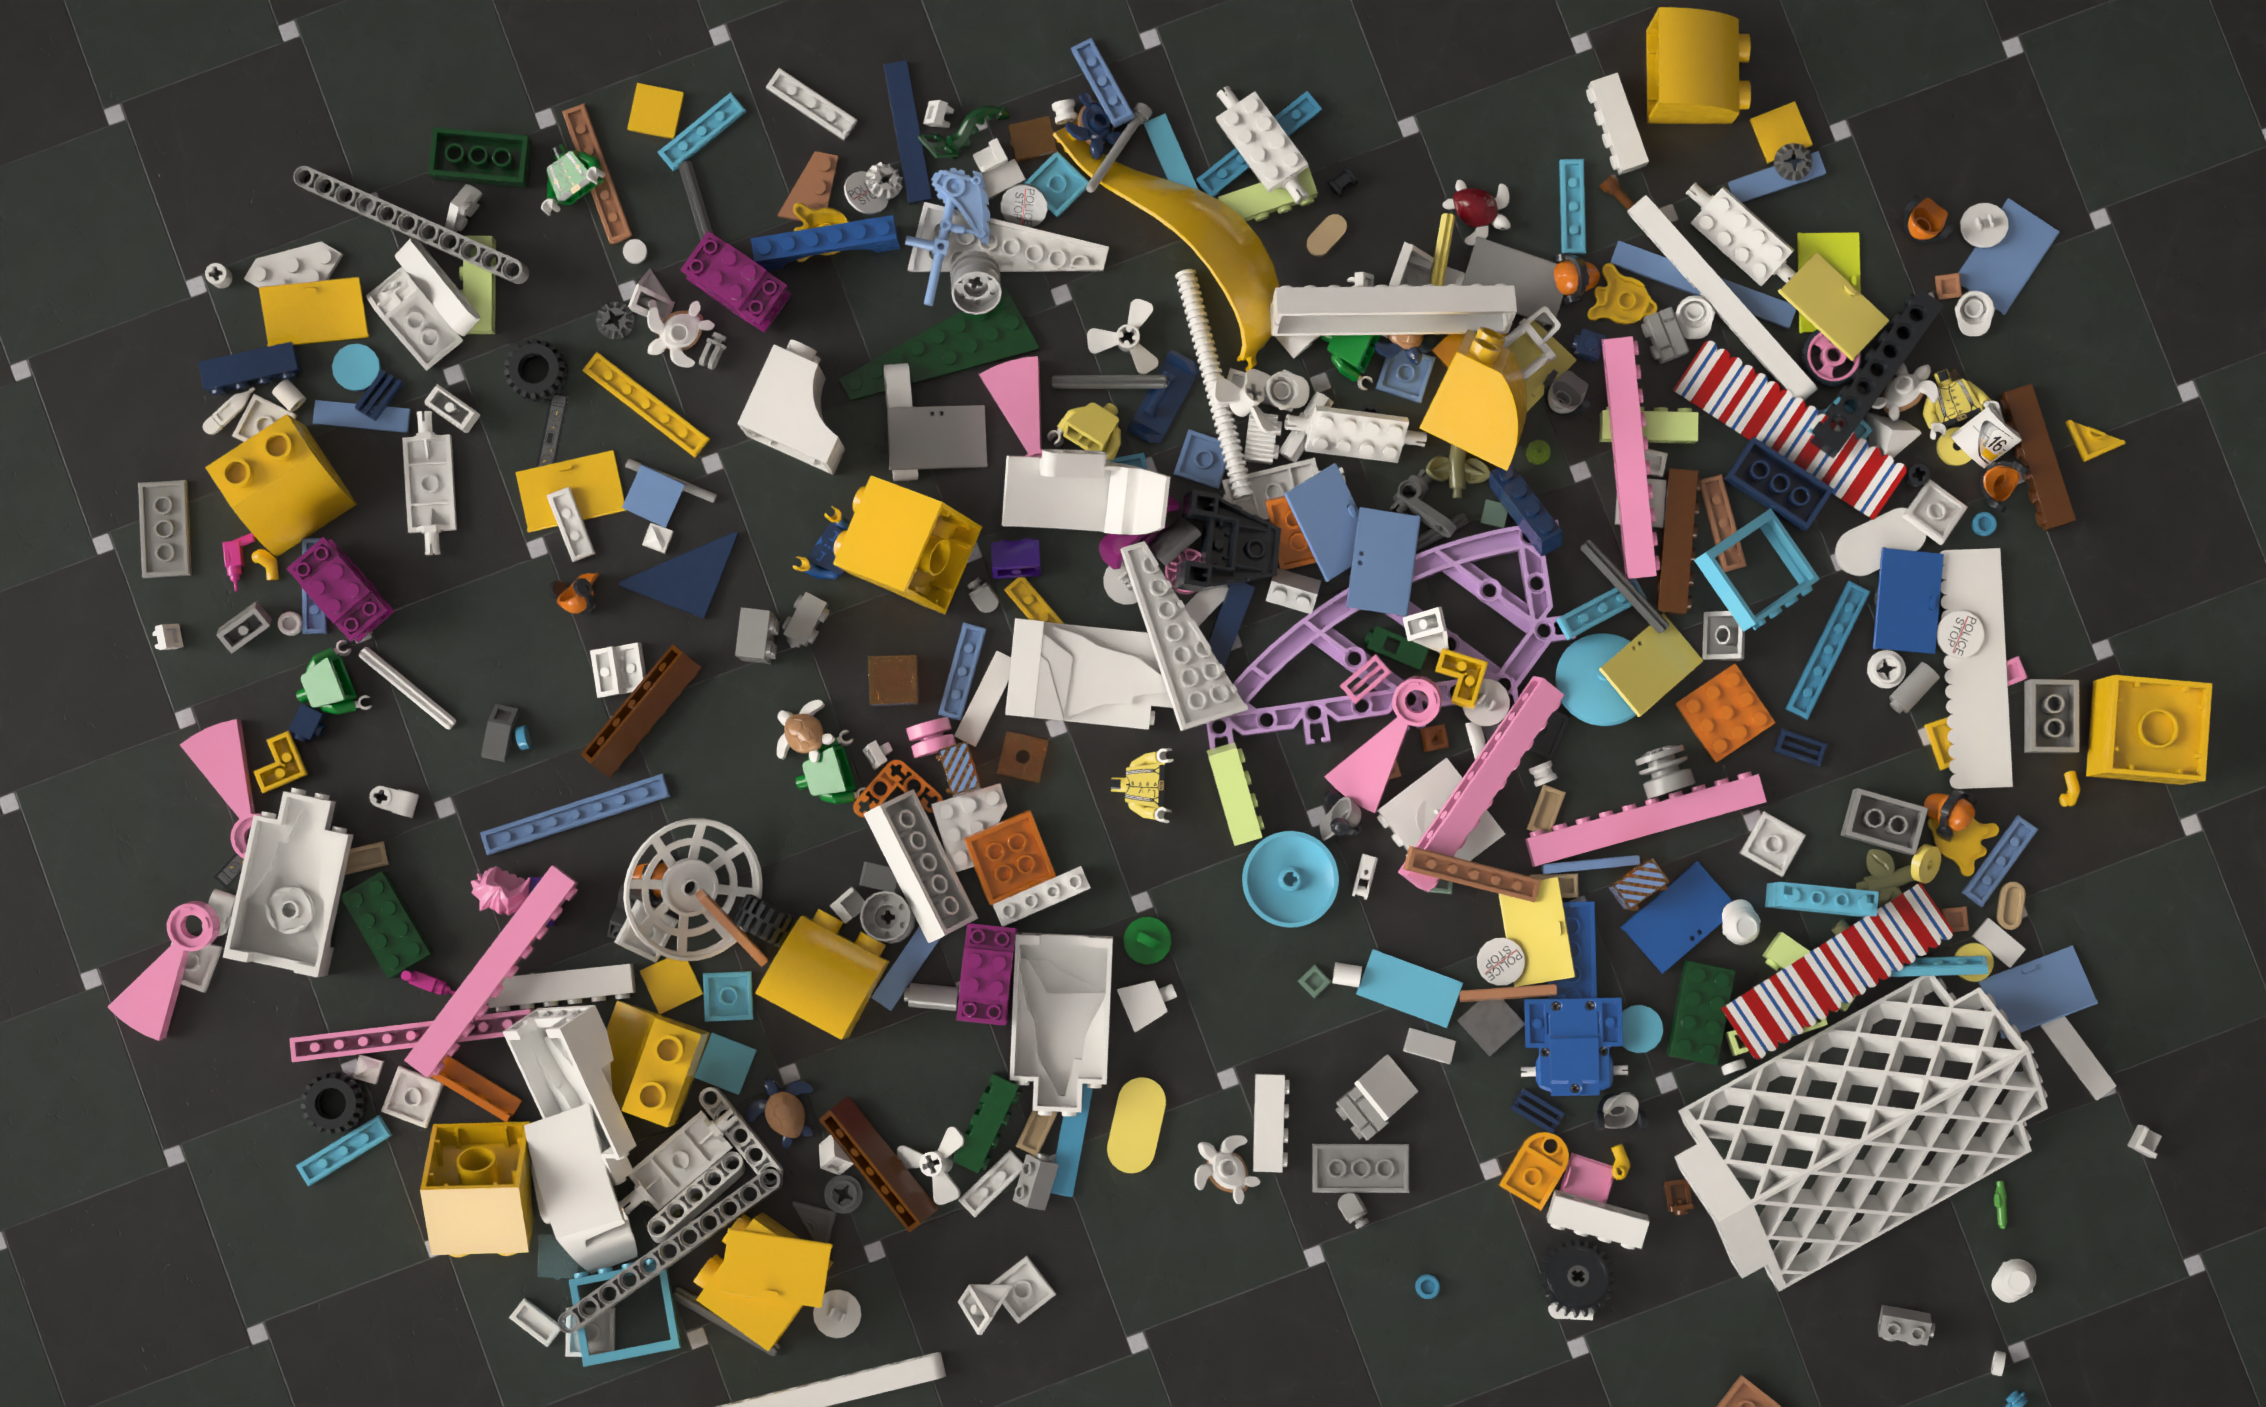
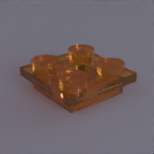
M1006 731L997 774L1039 783L1049 741ZM1021 750L1027 751L1030 755L1029 761L1025 764H1020L1016 760V754Z

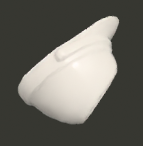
M1969 291L1958 300L1955 307V315L1959 329L1963 334L1967 336H1981L1990 328L1995 307L1987 294L1982 291Z
M1688 296L1683 299L1675 312L1683 336L1687 339H1701L1710 332L1715 311L1707 299L1701 296Z
M1287 370L1275 373L1266 383V396L1268 400L1280 410L1300 408L1309 399L1310 389L1308 382L1303 377Z
M1738 899L1724 907L1722 912L1723 935L1732 943L1738 945H1745L1754 941L1759 934L1761 920L1752 905L1747 900Z
M2019 1258L2003 1262L1992 1280L1991 1286L1994 1294L2000 1300L2010 1303L2032 1293L2033 1287L2036 1284L2035 1269L2030 1263Z

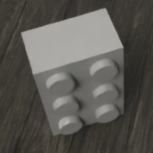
M741 607L736 657L742 661L771 664V660L776 659L777 645L774 643V636L779 635L780 621L771 611Z
M2030 679L2024 681V753L2073 754L2079 752V680Z
M1853 789L1840 836L1903 854L1915 855L1928 808L1863 789Z

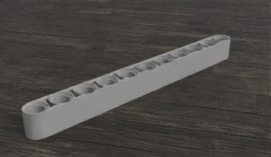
M300 166L294 172L293 178L295 183L313 194L513 283H524L529 277L528 267L515 258L308 166ZM311 174V180L305 184V177ZM332 183L331 190L325 193L326 185ZM352 192L351 200L346 202V195ZM373 201L372 209L366 211L367 204ZM390 211H394L393 218L387 221V214ZM411 220H414V227L408 230V223ZM435 229V236L432 239H428L429 232ZM456 238V245L453 248H449V242ZM477 247L476 256L470 258V251ZM494 257H498L497 265L491 267V260ZM519 266V273L512 277V269Z
M773 1169L761 1172L563 1312L558 1319L559 1329L564 1333H575L584 1328L779 1190L783 1184L782 1174ZM770 1173L775 1174L777 1177V1183L773 1187H768L765 1183V1178ZM753 1187L757 1191V1197L754 1201H748L745 1197V1192L748 1188ZM729 1202H734L737 1206V1211L732 1216L728 1215L725 1211L726 1204ZM709 1216H714L717 1220V1225L712 1230L708 1229L705 1225V1221ZM689 1230H693L697 1234V1239L692 1244H689L685 1239V1235ZM670 1244H673L677 1249V1253L673 1258H669L665 1253L666 1247ZM650 1258L654 1259L657 1263V1267L653 1272H648L645 1267L646 1261ZM630 1272L634 1273L637 1278L636 1284L631 1287L625 1282V1277ZM608 1287H613L616 1290V1297L612 1301L608 1300L605 1296V1291ZM589 1301L594 1302L596 1305V1311L592 1315H589L585 1310V1305ZM569 1315L576 1319V1325L573 1329H569L565 1325V1320Z

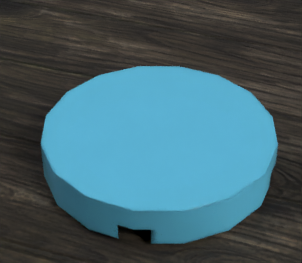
M350 344L340 349L335 355L332 369L336 381L341 386L358 392L365 391L370 387L381 372V365L378 356L369 347L361 344Z
M1635 1005L1622 1011L1623 1047L1631 1052L1643 1053L1655 1048L1661 1041L1663 1024L1659 1015L1653 1009L1643 1005Z

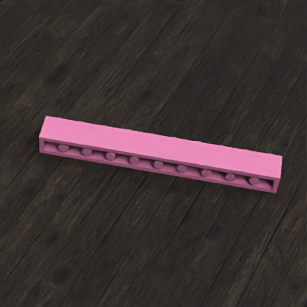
M1633 336L1601 339L1625 577L1633 579L1657 576L1656 570H1660L1659 556L1654 554V546L1658 545L1656 532H1652L1651 524L1655 522L1654 508H1650L1649 499L1653 498L1652 485L1647 484V475H1650L1649 460L1645 461L1644 451H1648L1647 437H1643L1642 427H1646L1644 412L1640 413L1639 403H1643L1642 388L1638 389L1637 379H1641L1640 365L1635 363V355L1639 354L1638 343L1633 341Z
M1532 677L1416 845L1417 848L1453 857L1457 850L1464 846L1466 837L1471 830L1477 827L1483 812L1492 805L1494 796L1506 785L1508 776L1519 766L1520 759L1525 751L1532 747L1536 735L1546 727L1547 720L1552 712L1559 708L1561 699L1564 696L1562 692L1544 678ZM1404 864L1398 871L1399 874L1416 887L1427 892L1434 888L1439 881V878L1403 869Z
M1750 771L1737 775L1738 780L1729 782L1728 778L1714 781L1715 786L1707 789L1705 784L1691 788L1692 793L1683 795L1682 791L1668 794L1669 799L1660 801L1659 797L1645 801L1646 806L1637 808L1636 803L1622 807L1623 812L1614 814L1613 810L1599 813L1600 818L1592 821L1590 816L1577 819V825L1567 827V823L1552 826L1554 831L1544 833L1543 829L1529 833L1531 838H1527L1525 841L1532 866L1542 865L1765 803L1767 801L1759 774L1752 776Z
M552 865L404 1061L427 1078L439 1075L445 1067L443 1061L448 1055L452 1057L460 1047L458 1042L462 1036L467 1037L475 1026L472 1023L477 1016L481 1018L490 1007L487 1005L492 997L497 998L504 989L502 983L507 977L511 979L519 969L516 965L521 958L526 959L534 949L531 946L534 941L542 939L548 931L546 925L551 919L555 921L563 911L561 906L565 900L570 901L577 893L578 889L575 888L578 884L577 881L557 866Z
M535 1009L485 1014L481 1018L477 1016L472 1023L475 1026L467 1037L462 1036L459 1042L505 1037L503 1034L504 1030ZM433 1021L289 1038L292 1062L414 1048Z

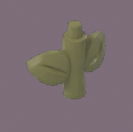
M1451 444L1449 457L1439 455L1431 459L1426 467V473L1436 481L1444 482L1449 480V489H1453L1452 498L1462 499V490L1466 489V482L1472 484L1484 482L1489 479L1491 470L1483 460L1477 457L1466 458L1467 451Z
M1871 849L1868 851L1866 859L1867 868L1871 876H1866L1864 881L1856 883L1857 890L1879 892L1878 906L1881 908L1902 894L1899 886L1915 881L1911 875V865L1895 870L1893 858L1888 853L1878 849Z

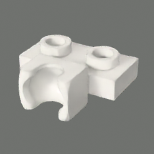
M466 184L459 191L458 195L450 203L445 228L454 232L462 231L468 221L466 215L471 217L480 206L477 201L481 198L482 193L478 189Z

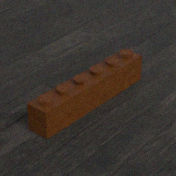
M2032 384L2004 392L1999 395L2000 400L1998 403L2002 413L2006 415L2008 421L2006 424L2018 432L2022 439L2013 447L2016 458H2020L2021 463L2031 470L2028 476L2022 472L2021 475L2023 480L2028 482L2030 489L2028 490V497L2030 502L2035 504L2037 510L2035 518L2038 526H2042L2043 531L2076 521Z
M1669 468L1666 471L1664 521L1661 531L1660 570H1658L1655 609L1661 614L1685 615L1687 610H1691L1692 596H1688L1689 586H1693L1694 572H1690L1691 562L1694 563L1696 557V549L1692 548L1693 539L1697 538L1698 525L1694 524V517L1699 514L1700 502L1696 501V492L1701 490L1702 479L1698 477V471Z
M672 644L580 755L597 770L610 778L619 769L627 756L635 750V747L642 738L650 732L657 720L665 714L672 702L680 696L687 684L696 677L702 667Z
M849 1096L818 1119L909 1233L939 1209Z

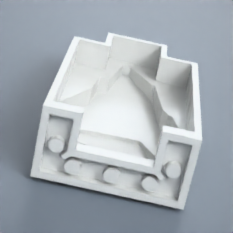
M1015 618L1005 715L1149 729V725H1154L1155 711H1151V706L1173 708L1148 633Z
M292 788L291 792L283 791L278 819H276L277 814L262 811L261 815L253 816L223 958L242 962H256L294 970V973L323 977L328 976L334 947H331V936L353 835L347 834L346 828L333 826L332 830H330L336 801L329 800V795L315 793V797L305 795L306 790ZM281 887H300L308 892L314 901L315 913L313 920L301 932L285 934L274 929L267 920L266 904L271 894ZM288 903L284 908V912L287 916L292 917L296 913V908L293 904Z
M1016 933L1010 1080H1014L1017 1085H1029V1081H1034L1033 1111H1038V1115H1052V1111L1062 1112V1116H1076V1112L1082 1111L1083 1083L1087 1084V1088H1102V1084H1107L1113 936Z
M595 1005L537 1008L503 1031L507 1043L543 1119L587 1103L591 1104L603 1152L600 1155L608 1170L612 1184L614 1186L626 1181V1177L633 1172L627 1156L629 1151L637 1145L613 1095L610 1062L614 1058L607 1030Z

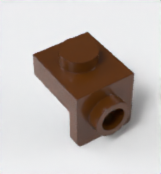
M1684 1178L1663 1181L1668 1211H1674L1675 1215L1689 1214V1209H1694L1695 1207L1694 1203H1692L1690 1185Z

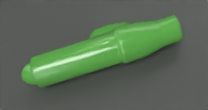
M1996 1181L1994 1205L1997 1207L1998 1225L2004 1229L2006 1224H2008L2007 1196L2004 1181Z

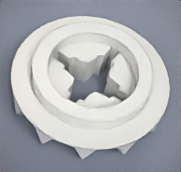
M880 162L872 165L867 171V187L876 197L892 199L902 189V177L899 176L898 169L894 170L890 167V164L885 165ZM882 177H889L888 182L879 184Z
M1890 650L1879 651L1867 663V674L1871 682L1879 688L1895 687L1905 676L1906 667L1904 660L1896 652ZM1884 662L1887 666L1896 668L1888 673V679L1885 673L1877 672V670L1883 667Z

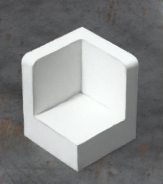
M997 138L988 142L989 147L973 154V158L982 175L1008 162Z
M851 887L834 901L830 907L845 924H848L861 913L865 900L854 887Z
M2138 1125L2127 1146L2147 1157L2156 1159L2158 1154L2154 1151L2162 1136L2149 1130L2146 1126Z
M831 1135L819 1144L821 1169L841 1175L854 1164Z

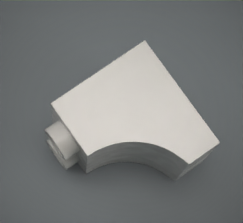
M795 340L789 341L786 350L773 345L737 424L747 437L834 475L846 449L839 437L825 425L822 417L821 393L826 378L818 365L821 359L815 356L817 351Z

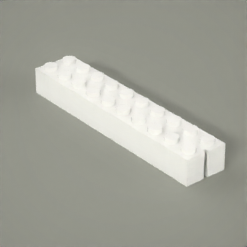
M1502 283L1494 286H1483L1482 284H1473L1471 286H1459L1458 284L1435 286L1433 284L1411 286L1404 284L1395 287H1388L1387 285H1377L1375 287H1364L1363 285H1354L1352 287H1340L1338 285L1328 287H1316L1313 285L1305 287L1281 286L1280 288H1275L1270 307L1272 336L1466 334L1468 329L1477 333L1480 327H1487L1498 333H1509L1517 312L1514 285Z

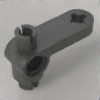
M1421 469L1417 476L1411 475L1408 480H1404L1399 484L1398 492L1393 496L1395 503L1389 510L1395 513L1404 514L1408 512L1414 516L1419 515L1421 516V522L1442 536L1450 538L1456 531L1454 523L1422 501L1429 492L1428 484L1433 479L1428 474L1424 475L1426 470ZM1408 493H1412L1415 495L1411 498L1405 497V495Z

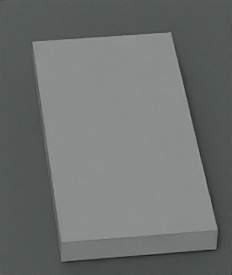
M188 481L138 483L142 578L192 576Z
M1312 1144V1192L1409 1193V1144Z

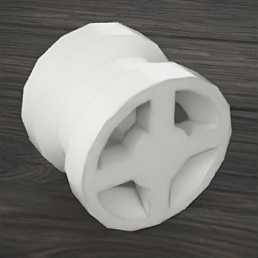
M1073 99L1062 100L1052 104V109L1056 112L1055 123L1057 125L1078 120V114L1074 111L1075 101Z
M1551 760L1529 769L1530 774L1534 775L1535 787L1558 778L1551 769Z

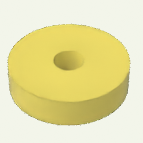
M1953 427L1946 430L1945 436L1942 437L1941 434L1937 441L1936 448L1940 459L1951 466H1960L1972 459L1961 448L1959 451L1953 448L1955 441L1951 435L1961 427Z
M1924 844L1916 851L1911 863V875L1914 880L1929 883L1934 879L1941 863V852L1938 847Z
M1969 943L1961 946L1956 951L1954 957L1986 956L1988 974L1959 975L1962 979L1977 982L1987 978L1992 972L1994 965L1993 956L1985 946L1978 943Z

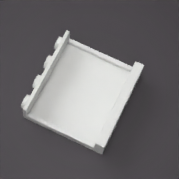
M1445 758L1377 810L1379 813L1377 816L1378 821L1384 828L1389 826L1394 833L1391 837L1399 847L1404 846L1407 851L1409 846L1416 847L1423 836L1416 822L1417 810L1420 804L1426 799L1425 834L1438 815L1435 814V810H1441L1462 780L1461 775L1451 762ZM1487 810L1481 815L1477 827L1471 830L1466 837L1464 846L1458 849L1453 857L1471 861L1505 835L1504 831Z

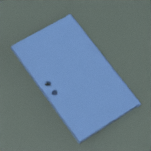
M2009 198L2001 208L2008 218L2009 228L2005 238L1999 244L1984 249L1975 247L1958 272L1963 288L1968 291L1976 290L1987 294L1993 301L1995 309L2003 315L2006 314L2060 233L2059 230H2056Z
M1334 463L1284 493L1326 582L1352 567L1359 516L1358 508L1337 464Z
M1360 507L1346 607L1401 615L1403 617L1408 616L1421 516Z
M2073 946L1978 981L1983 992L1993 997L1996 1008L1998 1010L2002 1009L2005 1012L2010 1026L2014 1024L2020 1033L2098 1004ZM1999 1030V1032H2000V1034H2001V1038H2002V1039L2007 1038V1037L2004 1035V1033H2003L2001 1030Z

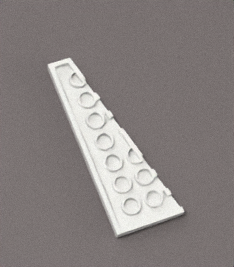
M924 202L916 233L917 238L935 241V238H938L944 206ZM954 209L951 223L971 229L959 210ZM990 218V223L987 222L990 228L988 244H982V239H977L972 234L949 232L947 239L949 241L946 257L943 258L940 272H950L952 263L958 256L974 250L986 252L993 256L999 265L1000 272L1104 271L1109 247ZM913 246L907 270L910 272H931L934 259L933 251Z
M1145 541L1121 548L1120 551L1180 730L1183 731L1247 711V704L1243 702L1237 692V688L1231 683L1224 672V667L1222 664H1219L1211 651L1212 648L1199 627L1184 608L1185 605L1177 597L1172 589V584L1162 573L1157 560Z

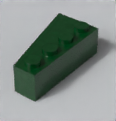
M995 1072L992 1074L989 1084L980 1099L978 1108L964 1134V1144L956 1151L953 1162L976 1173H979L980 1169L986 1170L991 1159L987 1154L991 1147L996 1148L1002 1136L998 1134L1001 1125H1007L1012 1113L1008 1112L1011 1103L1017 1104L1022 1093V1091L1018 1090L1020 1085Z

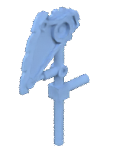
M950 168V171L940 170L938 173L935 172L931 179L933 181L932 186L938 192L937 197L939 200L942 199L945 204L942 221L940 222L939 236L935 238V241L908 235L906 237L905 245L933 251L934 259L924 305L933 306L943 258L946 257L949 241L947 239L949 232L972 234L977 239H982V244H988L990 228L987 223H990V211L987 207L989 201L988 195L983 189L986 187L980 172L973 171V178L965 175V171L961 169L957 171L956 168ZM954 207L959 210L971 229L951 223Z

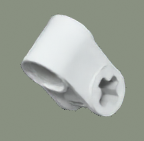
M384 786L375 787L371 791L370 801L374 806L413 818L419 797L418 794ZM384 791V795L388 797L386 801L382 800L380 804L377 795H381Z
M214 889L208 905L216 911L219 917L220 930L218 936H222L229 929L236 895Z

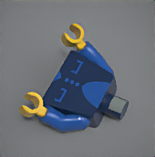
M831 506L835 510L834 516L830 517L826 513L824 514L831 522L807 559L797 556L796 558L801 559L802 565L800 567L793 565V569L804 571L817 579L844 577L846 571L833 564L836 558L834 544L838 535L842 531L848 530L850 522L841 515L840 510L835 506Z

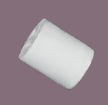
M213 263L206 268V279L215 287L226 288L231 284L232 274L223 265Z
M289 379L280 382L272 391V394L289 412L297 410L306 400V397Z
M1335 962L1332 983L1359 987L1362 966Z

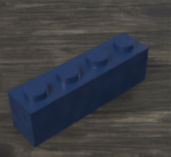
M292 341L198 362L203 389L208 393H212V395L224 394L226 389L230 388L244 390L250 387L249 384L258 383L259 385L273 383L272 379L281 377L282 380L296 378V374L302 373L297 345Z
M1510 463L1507 471L1500 467L1491 471L1489 477L1490 489L1542 557L1562 546L1563 531L1512 463Z

